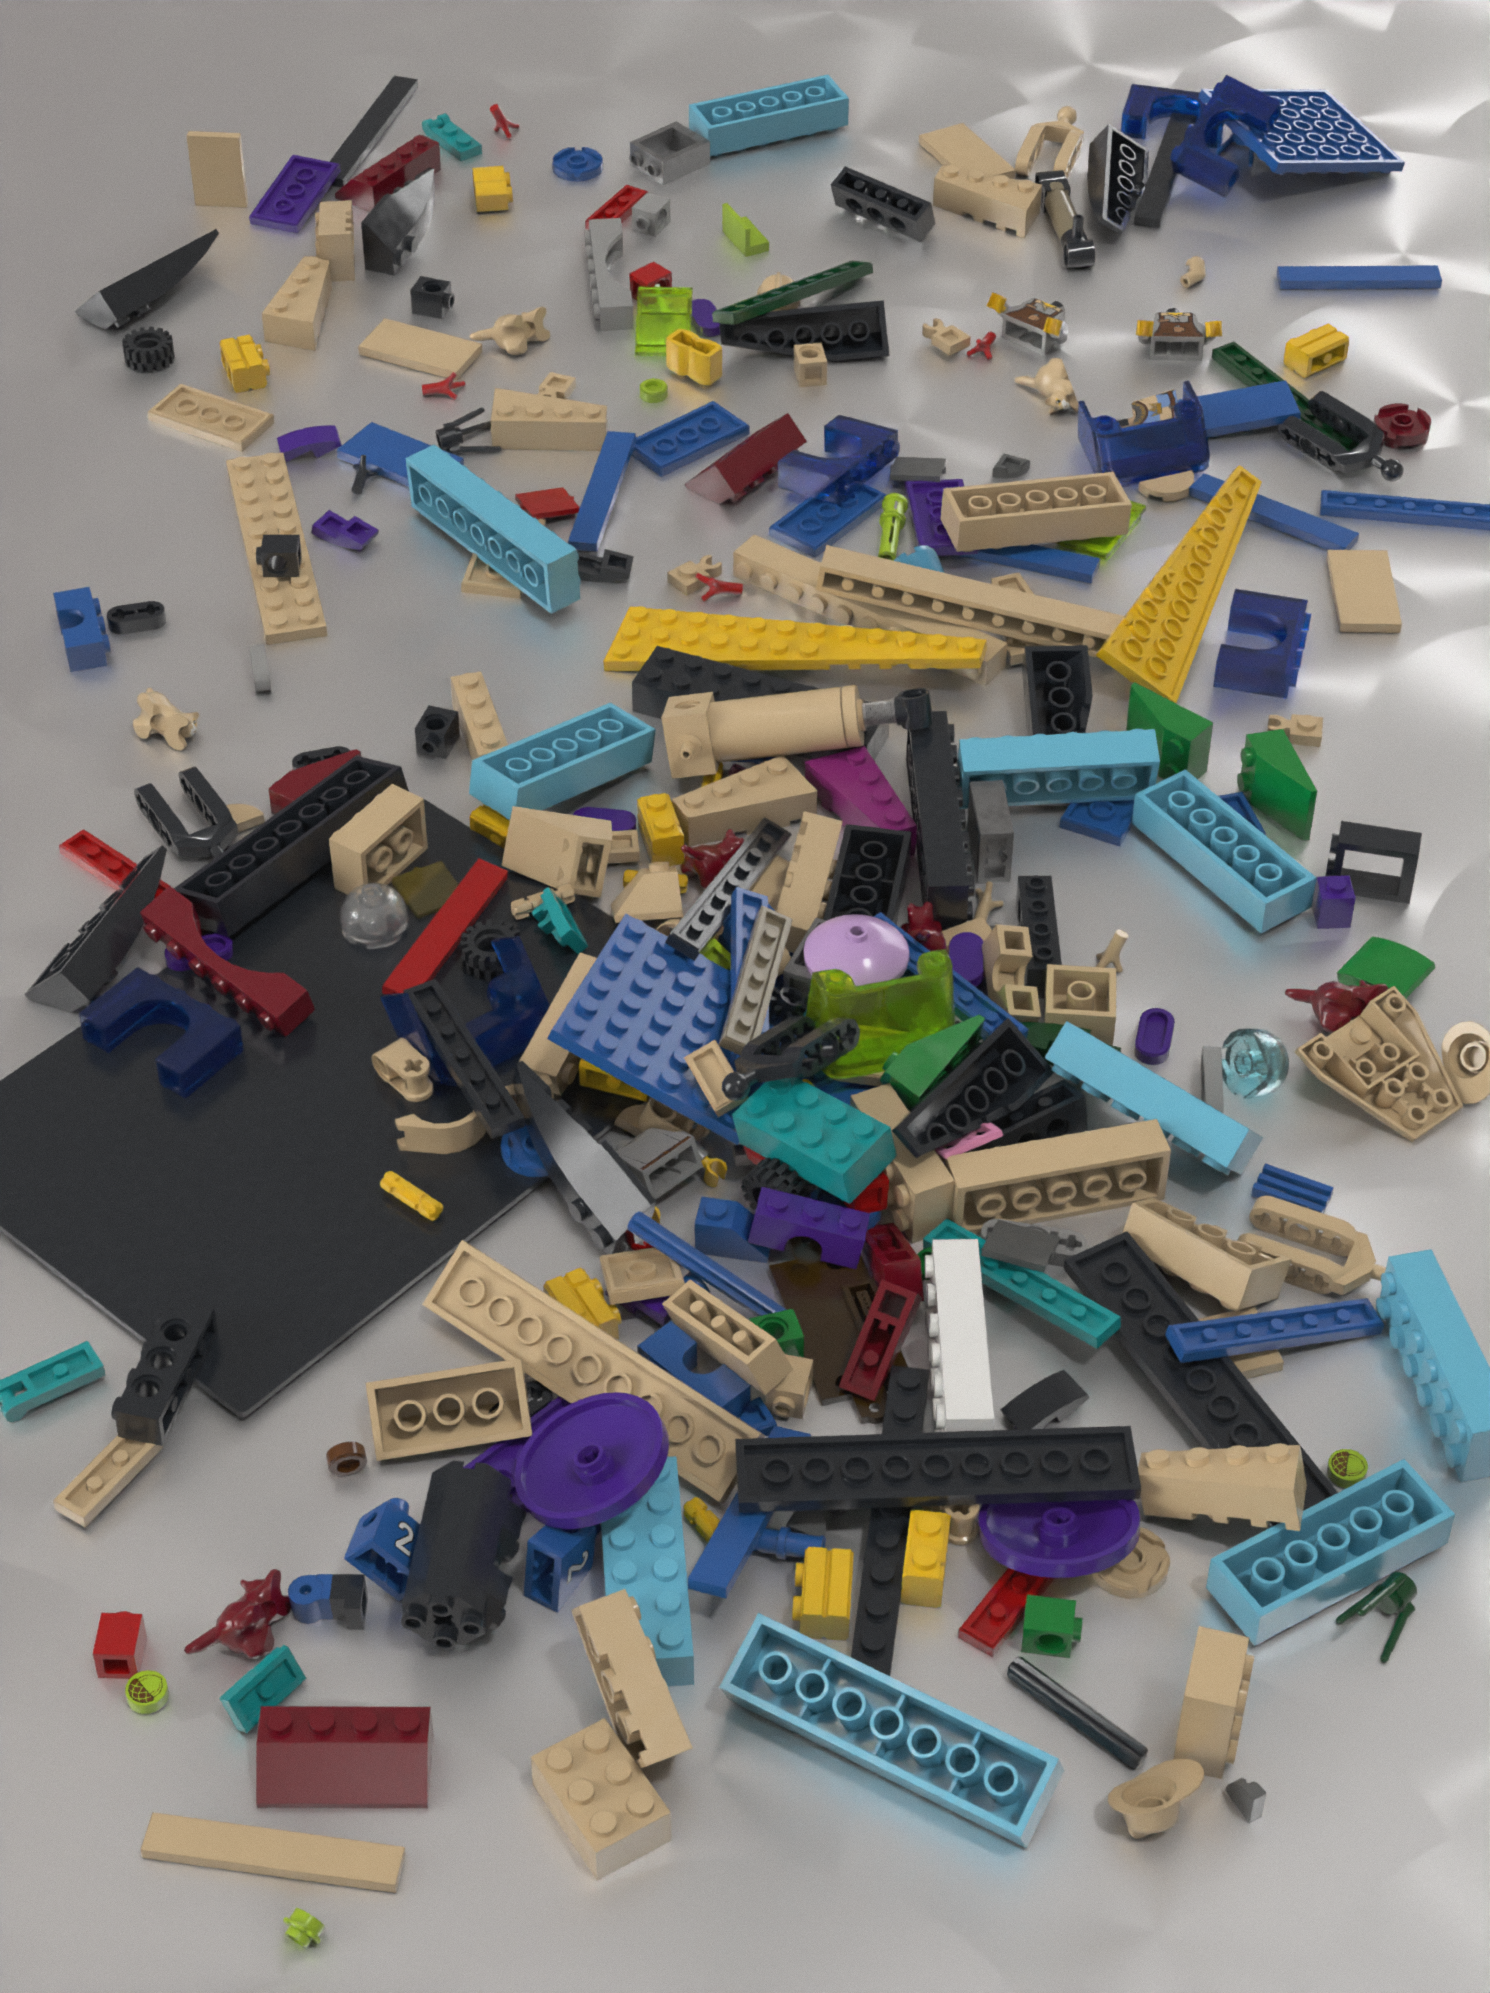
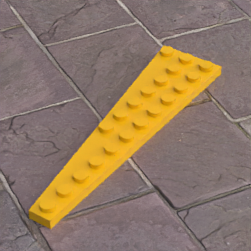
M1238 465L1231 472L1096 653L1098 658L1126 677L1131 683L1135 682L1177 703L1262 481L1241 465Z
M630 606L603 664L604 671H640L656 646L747 670H830L831 665H848L849 669H861V664H879V669H892L893 666L898 664H907L911 669L981 668L987 651V639Z

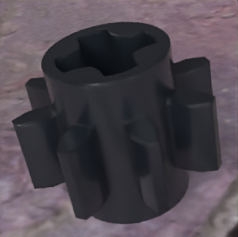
M783 987L781 991L774 988L769 1003V1023L772 1026H776L791 1016H804L803 1014L808 1007L803 1005L805 1001L803 994L793 987Z

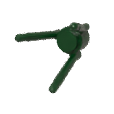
M1393 1572L1382 1584H1378L1368 1595L1336 1618V1622L1342 1624L1357 1613L1360 1617H1363L1377 1606L1387 1614L1398 1613L1397 1621L1380 1657V1661L1386 1663L1396 1646L1407 1619L1415 1611V1606L1411 1601L1417 1595V1587L1406 1574Z

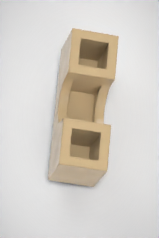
M996 924L982 944L988 997L1019 1022H1038L1041 1018L1037 987L1024 985L1025 970L1028 962L1033 957L1029 928Z

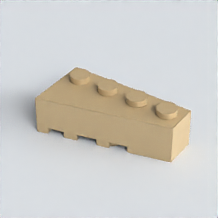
M352 200L320 202L319 212L315 213L316 257L330 261L331 282L355 281Z
M304 256L262 312L265 342L316 351L317 338H319L321 333V322L324 321V311L328 306L332 291L329 260L319 259L315 256Z
M804 811L799 833L797 834L776 912L793 919L785 945L787 951L795 953L815 918L824 919L827 903L822 902V900L828 901L832 881L828 879L833 880L837 860L833 858L843 823L840 820Z

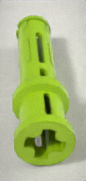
M890 493L883 498V512L879 519L882 535L878 557L892 561L897 557L900 530L905 526L906 517L904 513L908 509L907 499L899 493ZM895 501L898 502L897 509H894Z

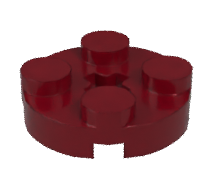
M1395 403L1381 407L1378 415L1375 414L1373 422L1379 430L1384 432V445L1388 448L1397 449L1401 446L1423 445L1428 441L1432 423L1428 413L1420 408L1417 409V412L1408 410V404Z

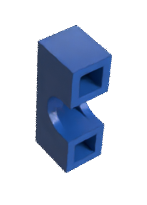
M90 587L53 593L70 672L107 666L105 653H111L108 634H106L99 599L92 598Z
M672 1321L637 1345V1353L737 1418L741 1417L746 1405L751 1401V1385L725 1364L707 1374L691 1372L697 1367V1342Z

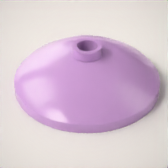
M843 915L820 924L809 934L804 945V962L810 974L829 988L848 993H867L890 986L904 974L909 962V947L904 936L894 926L881 919L868 915Z

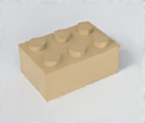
M391 784L381 794H378L363 810L356 813L340 830L334 832L329 838L334 888L366 904L427 850L424 799Z
M1199 1626L1183 1698L1173 1759H1191L1196 1761L1203 1767L1204 1775L1222 1779L1225 1763L1234 1764L1255 1656L1247 1654L1250 1637Z
M605 1718L531 1756L533 1786L597 1881L672 1840L670 1810Z

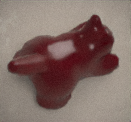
M728 829L723 841L718 844L699 845L697 847L683 845L681 850L685 858L680 866L681 872L688 877L699 876L700 887L706 890L744 843L743 837L735 836L733 830Z
M926 902L923 906L917 907L910 903L907 906L908 923L902 924L900 928L946 963L949 960V954L946 951V939L942 933L941 923L933 921L932 904Z
M1364 980L1359 981V986H1347L1331 981L1324 983L1317 990L1286 989L1285 995L1295 1001L1310 1003L1315 1017L1320 1021L1321 1028L1332 1034L1349 1023L1350 1020L1360 1016L1368 1003L1387 991L1388 987L1384 983L1366 984Z
M270 1570L265 1579L253 1581L240 1580L245 1594L237 1601L229 1604L218 1617L216 1626L188 1644L184 1652L188 1655L201 1653L215 1644L221 1643L231 1651L245 1654L250 1659H258L270 1653L275 1640L269 1624L285 1617L291 1609L289 1596L282 1595L280 1570Z

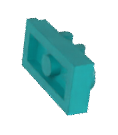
M547 887L543 890L544 893L540 895L543 903L532 911V915L540 922L538 927L544 933L549 934L552 932L562 947L569 945L579 954L589 946L566 903Z
M283 1645L281 1648L276 1647L219 1699L237 1730L248 1733L259 1723L261 1706H277L307 1678L289 1647Z

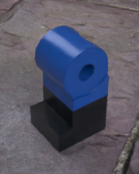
M364 1574L305 1575L294 1579L289 1585L288 1596L292 1615L300 1623L312 1624L321 1619L346 1620L347 1629L364 1630L368 1603V1591Z

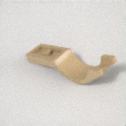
M549 1075L539 1076L550 1087L552 1098L554 1099L553 1083ZM513 1084L505 1086L519 1107ZM474 1110L463 1119L451 1123L434 1124L421 1120L414 1114L395 1119L397 1129L404 1131L405 1137L397 1139V1144L401 1151L434 1154L461 1152L475 1145L486 1132L485 1127Z

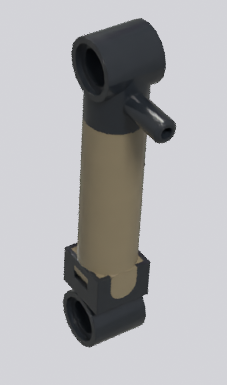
M1064 171L1036 172L1035 183L1042 185L1041 208L1043 213H1048L1063 249L1066 269L1094 266L1093 240H1088L1084 232V217L1076 213L1070 198L1071 187L1065 178Z

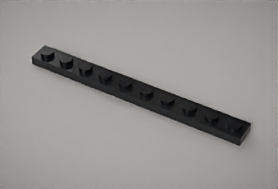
M891 1365L882 1434L922 1433L930 1369ZM913 1507L871 1508L851 1658L890 1677L901 1600L902 1575L910 1512Z

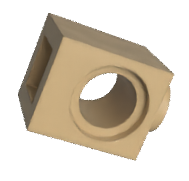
M822 343L794 345V372L799 387L827 385V359Z
M785 1354L794 1370L765 1395V1405L771 1414L803 1419L813 1384V1359Z

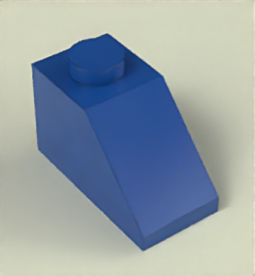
M701 1196L694 1223L695 1248L705 1255L768 1263L771 1250L768 1247L748 1243L754 1214L738 1201Z

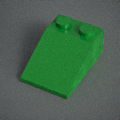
M1134 682L1130 688L1126 731L1132 729H1155L1160 758L1158 777L1165 780L1183 770H1187L1196 779H1199L1207 772L1213 722Z
M1284 729L1246 734L1245 747L1241 749L1240 753L1242 762L1241 773L1237 775V784L1240 792L1245 793L1252 806L1303 841L1310 840L1317 789Z
M979 1014L908 1044L900 1054L893 1052L882 1067L885 1072L879 1081L882 1085L890 1083L907 1110L910 1111L978 1043L985 1018Z

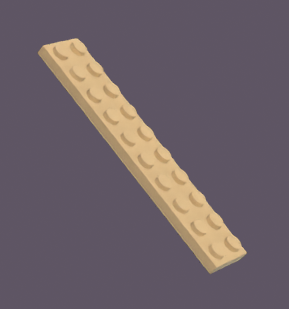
M266 453L260 456L237 457L226 460L227 472L266 644L270 645L327 636L326 622L284 453ZM299 534L302 552L300 577H263L262 565H257L256 548L261 547L263 535Z
M462 1240L422 1304L503 1359L521 1358L523 1360L524 1373L569 1403H574L580 1399L597 1394L615 1392L632 1394L649 1402L658 1412L667 1429L669 1436L667 1457L677 1456L678 1475L718 1502L725 1503L737 1484L735 1439L765 1438L764 1434L466 1241Z

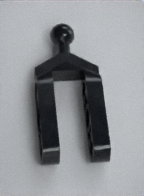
M1319 391L1308 401V407L1317 419L1357 442L1359 445L1352 451L1348 452L1339 443L1297 417L1289 416L1278 426L1279 434L1284 441L1332 471L1339 470L1346 474L1375 466L1381 470L1382 477L1391 482L1399 480L1403 475L1404 467L1399 460H1386L1381 457L1384 432L1379 430L1368 417L1324 391Z
M196 766L178 773L185 795L210 826L192 834H188L182 822L152 783L134 789L135 799L142 814L169 850L176 853L178 857L212 856L215 859L224 852V849L238 835L237 823L233 820L228 807Z
M791 1016L749 1041L743 1047L741 1057L734 1060L737 1072L729 1073L722 1081V1091L725 1097L733 1101L743 1100L750 1092V1086L756 1082L762 1083L786 1078L813 1076L857 1046L860 1036L858 1023L852 1018L836 1017L816 1029L814 1020L808 1016Z

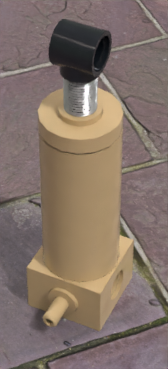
M857 685L714 702L713 692L673 696L668 698L661 717L672 779L716 774L719 763L863 746L864 731L867 730L869 725L878 726V724H894L895 722L898 726L902 725L904 729L917 730L929 727L934 723L930 691L926 688L908 689L900 692L894 697V700L880 701V703L879 701L871 702L870 704V702L864 703L863 699H860Z

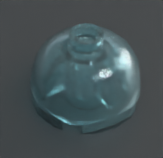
M1242 1028L1229 1034L1222 1046V1049L1227 1048L1225 1059H1222V1077L1228 1089L1235 1095H1238L1240 1092L1244 1099L1260 1098L1275 1092L1284 1083L1289 1071V1057L1281 1039L1268 1030L1256 1028Z

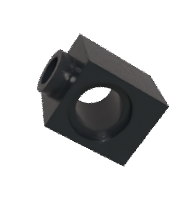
M420 276L410 290L412 314L443 319L448 310L453 308L455 296L451 291L450 281Z
M299 534L263 535L261 547L256 548L257 565H262L263 577H300L302 552Z
M428 705L415 727L417 753L447 759L460 737L458 711Z

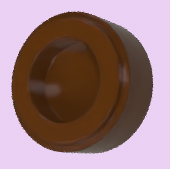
M358 1442L337 1444L326 1453L328 1469L337 1476L356 1474L367 1464L365 1448Z

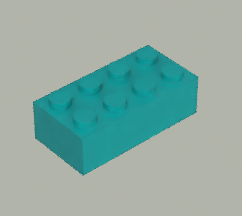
M786 1078L765 1082L732 1114L740 1144L765 1158L770 1157L771 1160L774 1158L779 1159L780 1165L785 1162L789 1165L791 1172L795 1170L799 1174L798 1176L849 1204L897 1157L890 1126L799 1078Z

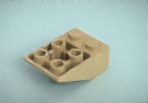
M512 806L502 866L554 888L567 883L572 886L577 895L601 898L612 844V823L609 820Z

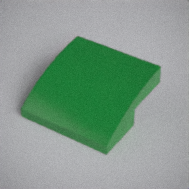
M1372 936L1337 972L1339 983L1348 986H1359L1360 980H1364L1366 984L1370 985L1384 983L1388 989L1395 986L1407 999L1436 967L1432 960L1405 945Z

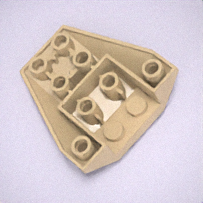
M1395 986L1371 1000L1360 1016L1327 1037L1320 1033L1295 1050L1296 1055L1317 1079L1411 1142L1432 1130L1463 1107L1418 1012Z

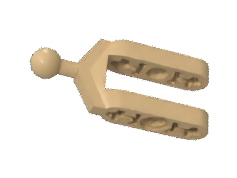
M1062 107L1057 114L1058 121L1037 123L1031 126L1016 158V174L1030 175L1044 142L1047 140L1063 143L1056 157L1053 171L1063 170L1065 178L1068 180L1084 141V131L1072 125L1077 119V113L1073 107Z
M1272 1196L1257 1198L1249 1214L1251 1223L1257 1229L1333 1255L1348 1257L1344 1267L1327 1258L1256 1234L1245 1233L1237 1239V1241L1244 1243L1250 1240L1262 1245L1260 1253L1274 1259L1277 1258L1279 1253L1291 1258L1290 1264L1292 1265L1289 1266L1284 1282L1319 1294L1334 1292L1344 1295L1370 1281L1371 1278L1381 1281V1275L1386 1270V1267L1375 1264L1376 1259L1367 1234L1356 1231L1350 1223L1342 1219ZM1296 1224H1301L1307 1227L1309 1230L1303 1229Z

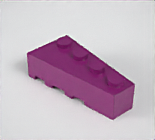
M865 746L805 761V779L817 790V797L821 800V806L828 812L833 811L841 818V821H843L842 825L844 827L846 824L909 831L911 832L910 856L915 855L917 825Z

